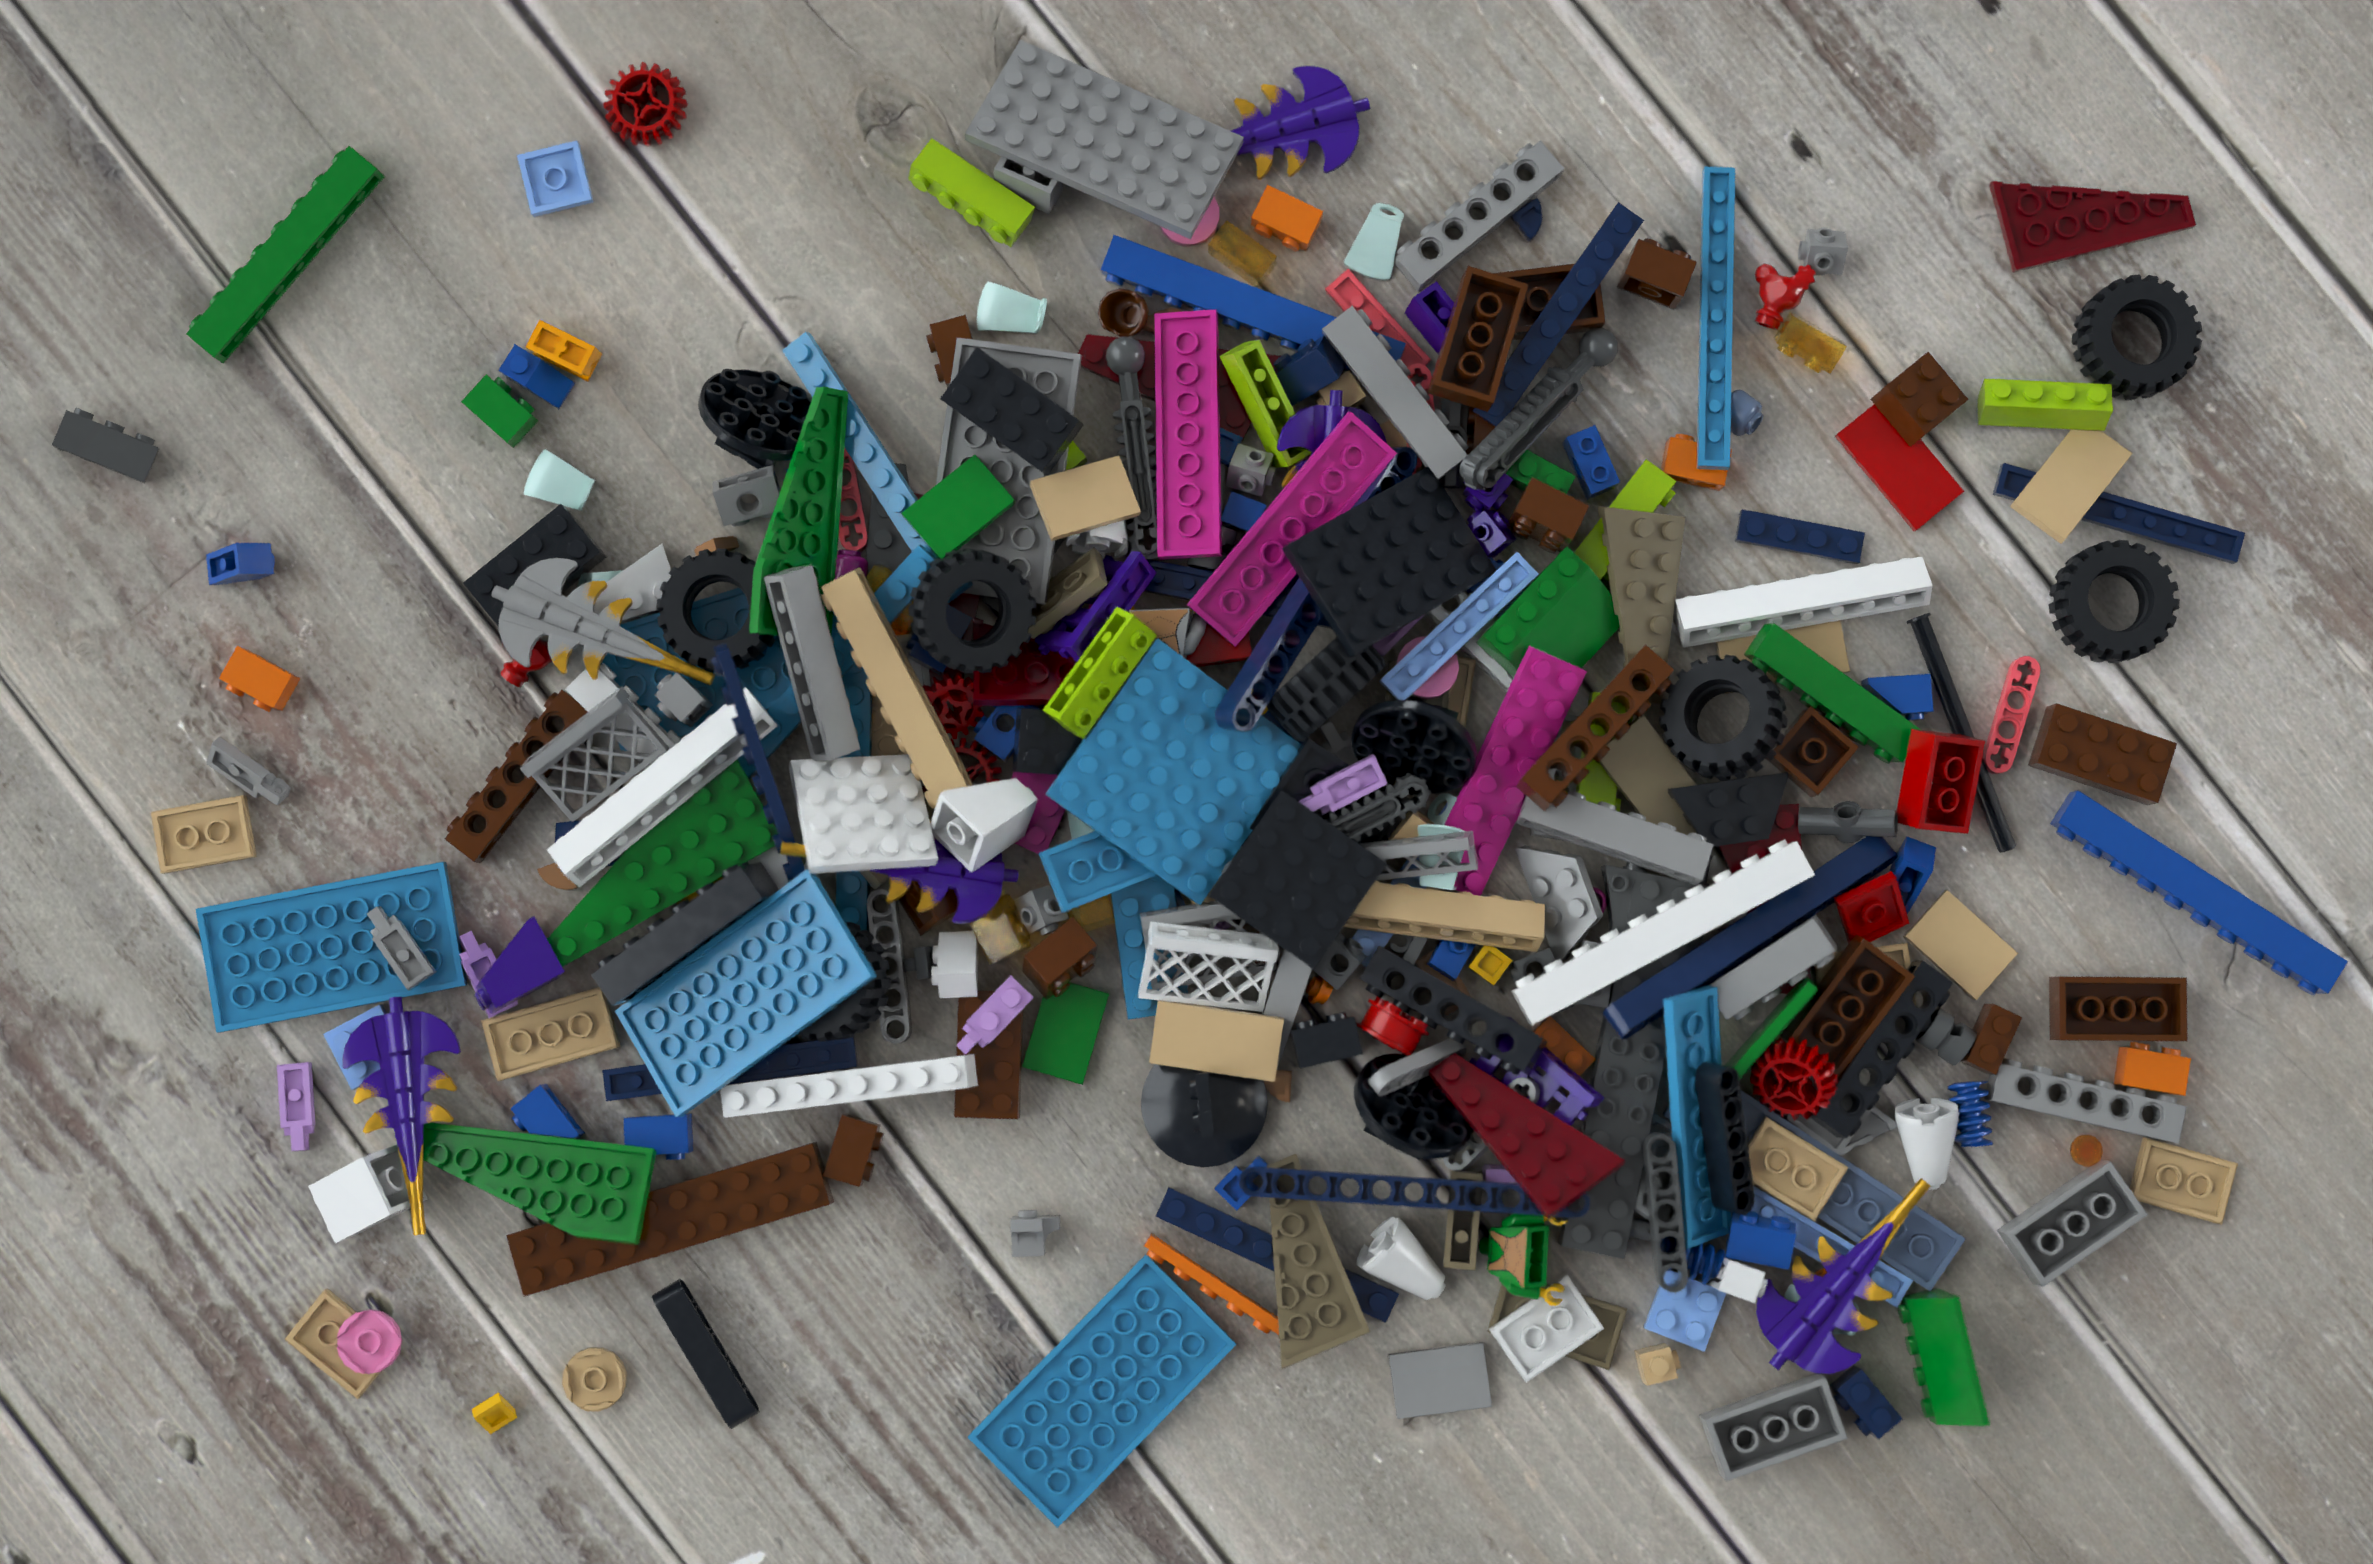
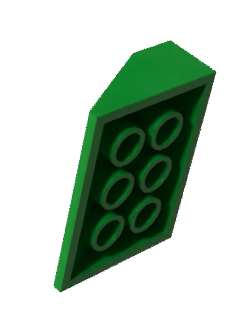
M1566 546L1476 643L1514 678L1529 645L1582 668L1618 630L1620 625L1618 615L1614 613L1611 593L1593 570Z
M1933 1288L1931 1291L1924 1290L1904 1295L1901 1305L1897 1307L1902 1324L1907 1325L1909 1336L1905 1337V1342L1910 1356L1914 1355L1917 1367L1913 1368V1375L1917 1386L1922 1387L1924 1399H1921L1920 1403L1925 1418H1929L1936 1425H1990L1959 1296L1938 1288Z

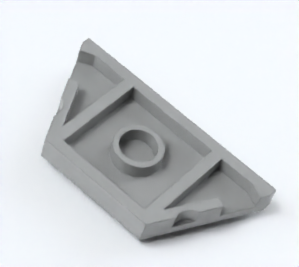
M1526 845L1521 846L1515 850L1535 903L1545 904L1544 931L1555 960L1561 959L1563 961L1569 957L1568 953L1574 946L1586 937L1588 930L1595 926L1603 917L1582 856L1569 853L1563 855L1558 851L1548 849L1542 851L1531 849L1530 846Z
M1811 1075L1809 1078L1813 1082L1812 1086L1816 1090L1817 1084L1814 1077ZM1848 1094L1842 1098L1841 1102L1845 1111L1852 1107V1098ZM1875 1106L1871 1110L1864 1112L1860 1118L1862 1121L1860 1128L1853 1136H1848L1847 1138H1837L1809 1117L1806 1120L1801 1114L1795 1121L1791 1114H1786L1784 1118L1840 1156L1852 1151L1853 1148L1859 1145H1864L1874 1140L1873 1138L1889 1130L1897 1128V1123Z

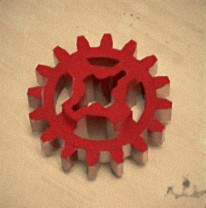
M947 672L944 673L943 680L941 681L935 676L932 677L934 685L930 687L924 684L922 687L946 733H950L953 740L957 739V732L959 731L968 735L967 727L969 725L976 727L978 724L975 717L984 716L980 708L981 706H974L973 680L970 677L964 680L959 672L955 674L954 679H951ZM947 700H949L955 711H952L950 707L948 708Z

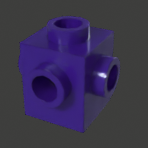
M1504 473L1494 486L1488 488L1490 492L1466 487L1463 495L1467 497L1465 502L1475 511L1479 509L1483 511L1490 510L1492 507L1498 510L1508 498L1505 491L1513 479Z
M1479 509L1467 519L1469 523L1467 525L1489 558L1492 557L1494 559L1516 540L1508 528L1510 526L1509 521L1500 511H1483Z

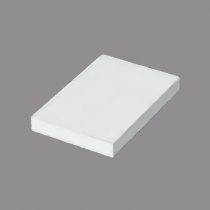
M1568 1275L1555 1282L1564 1286L1565 1290L1563 1292L1551 1291V1295L1554 1298L1562 1299L1560 1304L1551 1306L1542 1297H1539L1538 1300L1531 1299L1489 1328L1526 1383L1604 1329Z

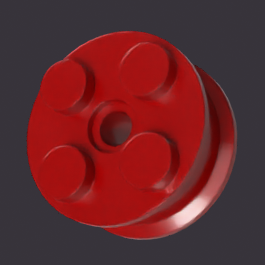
M1376 996L1374 1001L1368 999L1370 1004L1368 1011L1361 1023L1356 1022L1358 1028L1373 1036L1374 1039L1406 1056L1413 1054L1422 1036L1429 1035L1425 1031L1428 1027L1426 1023L1405 1012L1401 1013L1402 1009Z

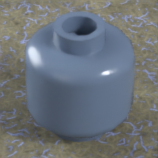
M1741 389L1731 393V432L1736 436L1751 435L1758 428L1764 417L1761 413L1762 405L1760 402Z

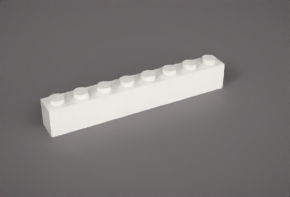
M1923 557L1903 558L1898 561L1882 564L1874 563L1859 568L1840 569L1836 572L1819 575L1811 574L1796 579H1782L1773 583L1748 585L1744 588L1727 591L1719 590L1714 593L1698 596H1686L1681 599H1675L1674 619L1682 646L1685 648L1757 635L1763 625L1775 623L1783 630L1930 605L1933 585Z
M745 688L743 691L761 740L778 725L754 695ZM725 704L714 714L708 716L702 724L691 733L685 735L680 742L665 754L659 756L653 764L635 776L615 795L610 796L605 803L583 818L577 826L560 837L556 843L547 849L567 878L580 888L743 755L742 747L747 746L744 735L737 736L731 719L737 716L734 706H727Z
M971 1054L731 1084L724 1086L720 1091L723 1117L727 1118L978 1086L975 1056Z

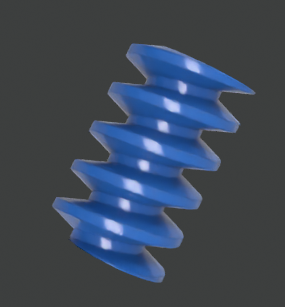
M1988 1081L1957 1082L1947 1086L1948 1090L1957 1092L1956 1096L1948 1100L1958 1105L1959 1121L1957 1130H1960V1134L1955 1135L1954 1141L1961 1143L1960 1147L1993 1145V1141L1983 1138V1136L1992 1133V1128L1982 1125L1990 1121L1991 1116L1981 1113L1982 1110L1990 1107V1103L1980 1100V1098L1989 1095V1090L1980 1088L1979 1085Z
M1666 1236L1661 1241V1250L1663 1252L1672 1251L1676 1246V1240L1673 1236ZM1703 1243L1689 1249L1685 1248L1687 1269L1690 1270V1280H1694L1700 1273L1702 1274V1284L1706 1285L1711 1278L1714 1279L1717 1276L1724 1260L1725 1250L1721 1248L1715 1253L1713 1245L1708 1244L1703 1249Z

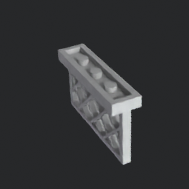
M622 686L528 757L520 767V770L527 778L532 776L571 822L575 821L669 749L666 743L628 700L630 695ZM626 711L634 721L633 730L616 728L617 716ZM611 722V727H604ZM596 732L610 734L609 748L592 746L593 735ZM615 736L633 737L632 752L616 750ZM638 738L650 739L657 749L651 754L638 753ZM587 740V745H581ZM573 750L587 752L586 767L569 764V753ZM592 753L609 755L608 770L591 767ZM614 756L631 758L630 770L627 772L613 770ZM562 758H564L563 763H557ZM636 759L642 760L638 764H636ZM549 768L563 770L562 784L550 783L543 773ZM568 771L585 773L584 787L567 785ZM590 774L607 776V787L603 790L589 788ZM612 777H618V779H616L612 783ZM567 792L584 794L583 805L574 810L566 801ZM589 795H594V797L589 800Z
M1216 901L1203 902L1201 905L1191 904L1139 913L1145 950H1147L1149 940L1148 930L1150 921L1202 927L1201 925L1211 923L1208 928L1212 929L1218 922L1227 921L1235 927L1234 931L1247 932L1242 928L1245 921L1241 920L1239 924L1233 922L1232 920L1241 918ZM1155 949L1154 953L1160 956L1156 961L1159 965L1163 959L1165 961L1170 959L1166 956L1169 952L1168 950H1164L1161 953ZM1191 953L1184 961L1188 964L1194 954L1202 960L1204 959L1200 954ZM1251 962L1248 964L1249 967L1246 968L1251 974L1262 971L1265 964L1255 965ZM1274 962L1272 971L1278 970L1276 962ZM1177 963L1173 965L1178 970L1171 978L1172 981L1178 978L1181 972L1183 974L1186 973ZM1215 964V965L1219 968V970H1220L1221 972H1224V971H1225L1224 969H1222L1221 967H1219L1217 964ZM1208 966L1201 975L1196 976L1201 982H1207L1217 975L1215 972L1209 973L1212 968ZM1240 969L1228 978L1243 976L1245 974ZM1157 977L1150 980L1152 990H1158L1167 985L1165 981L1157 982ZM1190 978L1179 986L1195 984V982Z

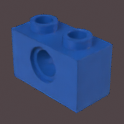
M1596 425L1565 438L1562 443L1587 500L1618 486L1620 480Z
M993 706L996 709L990 717L983 716L973 731L977 733L974 739L1001 760L1007 762L1014 753L1017 708L1041 710L1037 706ZM1005 715L1013 717L1015 721L1014 727L1008 732L1000 731L997 726L998 720Z

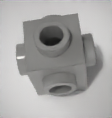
M1819 228L1818 230L1807 229L1805 241H1800L1798 259L1803 260L1804 266L1810 265L1816 271V275H1842L1848 250L1845 232L1833 231L1828 228Z
M1238 443L1229 464L1226 486L1262 496L1266 485L1272 486L1276 474V468L1272 467L1274 454Z
M1051 885L1031 890L1014 900L1028 935L1039 931L1042 936L1048 935L1059 928V923L1069 919L1066 911L1061 912Z

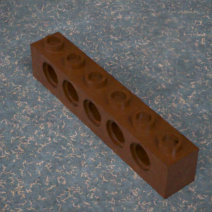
M1645 645L1524 774L1516 787L1544 812L1551 805L1557 808L1569 795L1565 789L1572 782L1578 785L1590 772L1586 767L1591 761L1595 760L1599 763L1610 751L1607 744L1613 738L1619 741L1631 728L1628 724L1630 719L1634 715L1640 718L1652 705L1648 700L1655 693L1660 697L1672 684L1668 678L1674 669ZM1632 681H1641L1645 685L1646 691L1636 690L1632 685ZM1618 702L1622 704L1625 708V713H1616L1612 709L1611 703ZM1593 724L1600 725L1604 729L1605 735H1595L1591 731L1590 726ZM1570 747H1579L1584 753V758L1572 756ZM1549 770H1559L1563 774L1564 779L1562 781L1553 780L1549 775Z
M561 689L559 693L554 692L544 704L546 710L543 714L529 722L525 728L527 733L520 743L515 742L506 752L505 757H507V760L500 768L497 766L489 773L486 778L488 784L481 793L477 791L471 796L466 804L468 809L463 816H457L447 828L449 834L445 837V840L473 862L482 863L541 787L532 776L527 778L526 775L523 781L515 783L512 779L514 769L522 766L526 759L532 755L531 749L535 743L542 742L545 745L561 733H553L551 730V722L555 718H563L564 728L562 731H564L587 713L568 692ZM549 768L543 775L548 778L554 769ZM503 791L506 796L505 804L500 808H496L493 805V796L497 792ZM479 816H483L486 820V827L482 832L477 833L473 828L474 820Z

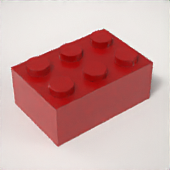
M1911 729L1897 805L1898 823L1923 830L1968 834L1985 741L1960 734Z

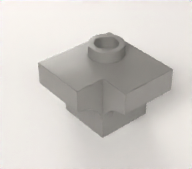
M1037 1210L1018 1211V1216H1013L1010 1219L1012 1257L1044 1256L1046 1237L1051 1232L1061 1228L1060 1215L1037 1216Z

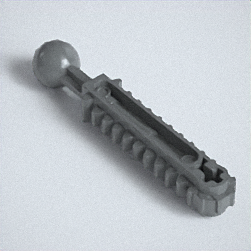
M1605 328L1589 330L1584 333L1579 342L1580 355L1566 369L1557 366L1548 368V373L1463 459L1460 465V475L1464 478L1467 487L1485 491L1487 488L1494 486L1498 479L1572 402L1575 403L1577 401V397L1583 391L1580 381L1582 376L1592 366L1604 367L1613 362L1616 357L1618 341L1613 333Z
M1123 336L1110 343L1106 350V361L1109 368L1119 376L1122 402H1120L1121 409L1113 412V419L1122 421L1115 425L1114 429L1124 433L1116 439L1117 443L1125 445V447L1118 450V455L1127 458L1122 461L1124 469L1128 470L1126 474L1141 510L1139 516L1130 518L1134 522L1127 525V530L1133 531L1128 541L1131 543V552H1141L1146 560H1157V543L1152 544V550H1145L1144 545H1139V542L1144 541L1143 529L1138 530V526L1149 528L1151 540L1157 541V507L1154 506L1157 503V495L1153 494L1157 490V483L1151 481L1156 478V471L1150 469V467L1156 464V458L1148 456L1155 452L1156 448L1147 444V442L1154 439V434L1146 432L1147 429L1153 426V423L1144 419L1151 415V408L1142 405L1137 372L1145 362V351L1138 340Z
M1407 773L1406 776L1401 778L1399 776L1396 777L1395 785L1391 786L1388 783L1385 785V790L1380 792L1377 789L1373 791V796L1368 797L1365 795L1362 797L1361 802L1357 803L1354 801L1351 803V807L1347 809L1342 807L1337 814L1329 811L1328 818L1325 821L1351 839L1354 838L1359 842L1361 841L1360 834L1365 832L1368 836H1371L1372 828L1377 827L1381 831L1383 830L1384 822L1388 821L1393 825L1394 817L1399 816L1405 819L1406 811H1411L1415 814L1420 808H1425L1431 791L1428 790V786L1425 784L1426 780ZM1410 787L1415 789L1412 792L1414 796L1412 799L1406 797L1409 794L1408 788ZM1231 860L1224 866L1221 872V876L1233 860Z

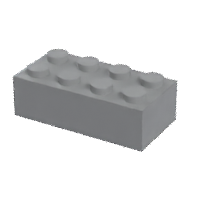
M1814 915L1711 983L1709 986L1717 987L1719 1010L1726 1020L1734 1016L1736 1021L1753 1011L1752 1009L1755 1008L1753 1003L1761 999L1763 1003H1766L1777 996L1781 991L1779 986L1785 982L1792 986L1807 976L1808 972L1806 969L1815 964L1817 968H1820L1833 960L1835 957L1833 952L1836 950L1837 944L1818 916Z
M2099 1160L1999 1228L1997 1232L2031 1282L2043 1287L2148 1214L2112 1162Z
M1819 1373L1699 1415L1720 1476L1726 1481L1848 1439L1826 1377Z

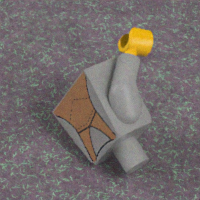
M1133 605L1129 610V613L1135 615L1157 634L1156 638L1185 659L1187 655L1194 653L1204 636L1207 622L1195 612L1193 614V610L1190 608L1135 610Z

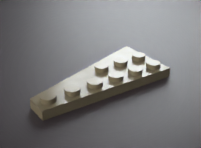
M1597 506L1598 515L1602 517L1605 533L1602 534L1603 546H1607L1609 557L1607 570L1614 613L1618 615L1620 625L1618 638L1619 643L1623 644L1625 656L1623 668L1645 645L1667 663L1686 517ZM1632 681V685L1636 690L1646 691V687L1641 681ZM1655 693L1648 702L1661 704L1663 694L1659 697Z
M1296 1154L1267 1166L1302 1169ZM1287 1174L1281 1175L1278 1179L1280 1190L1287 1193L1294 1189L1295 1181L1293 1177ZM1269 1197L1281 1369H1284L1368 1334L1370 1329L1316 1201Z

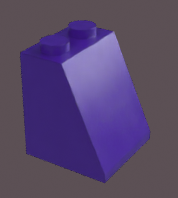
M534 916L526 921L477 984V993L474 996L482 1010L488 1008L489 1012L493 1014L557 980L565 972Z

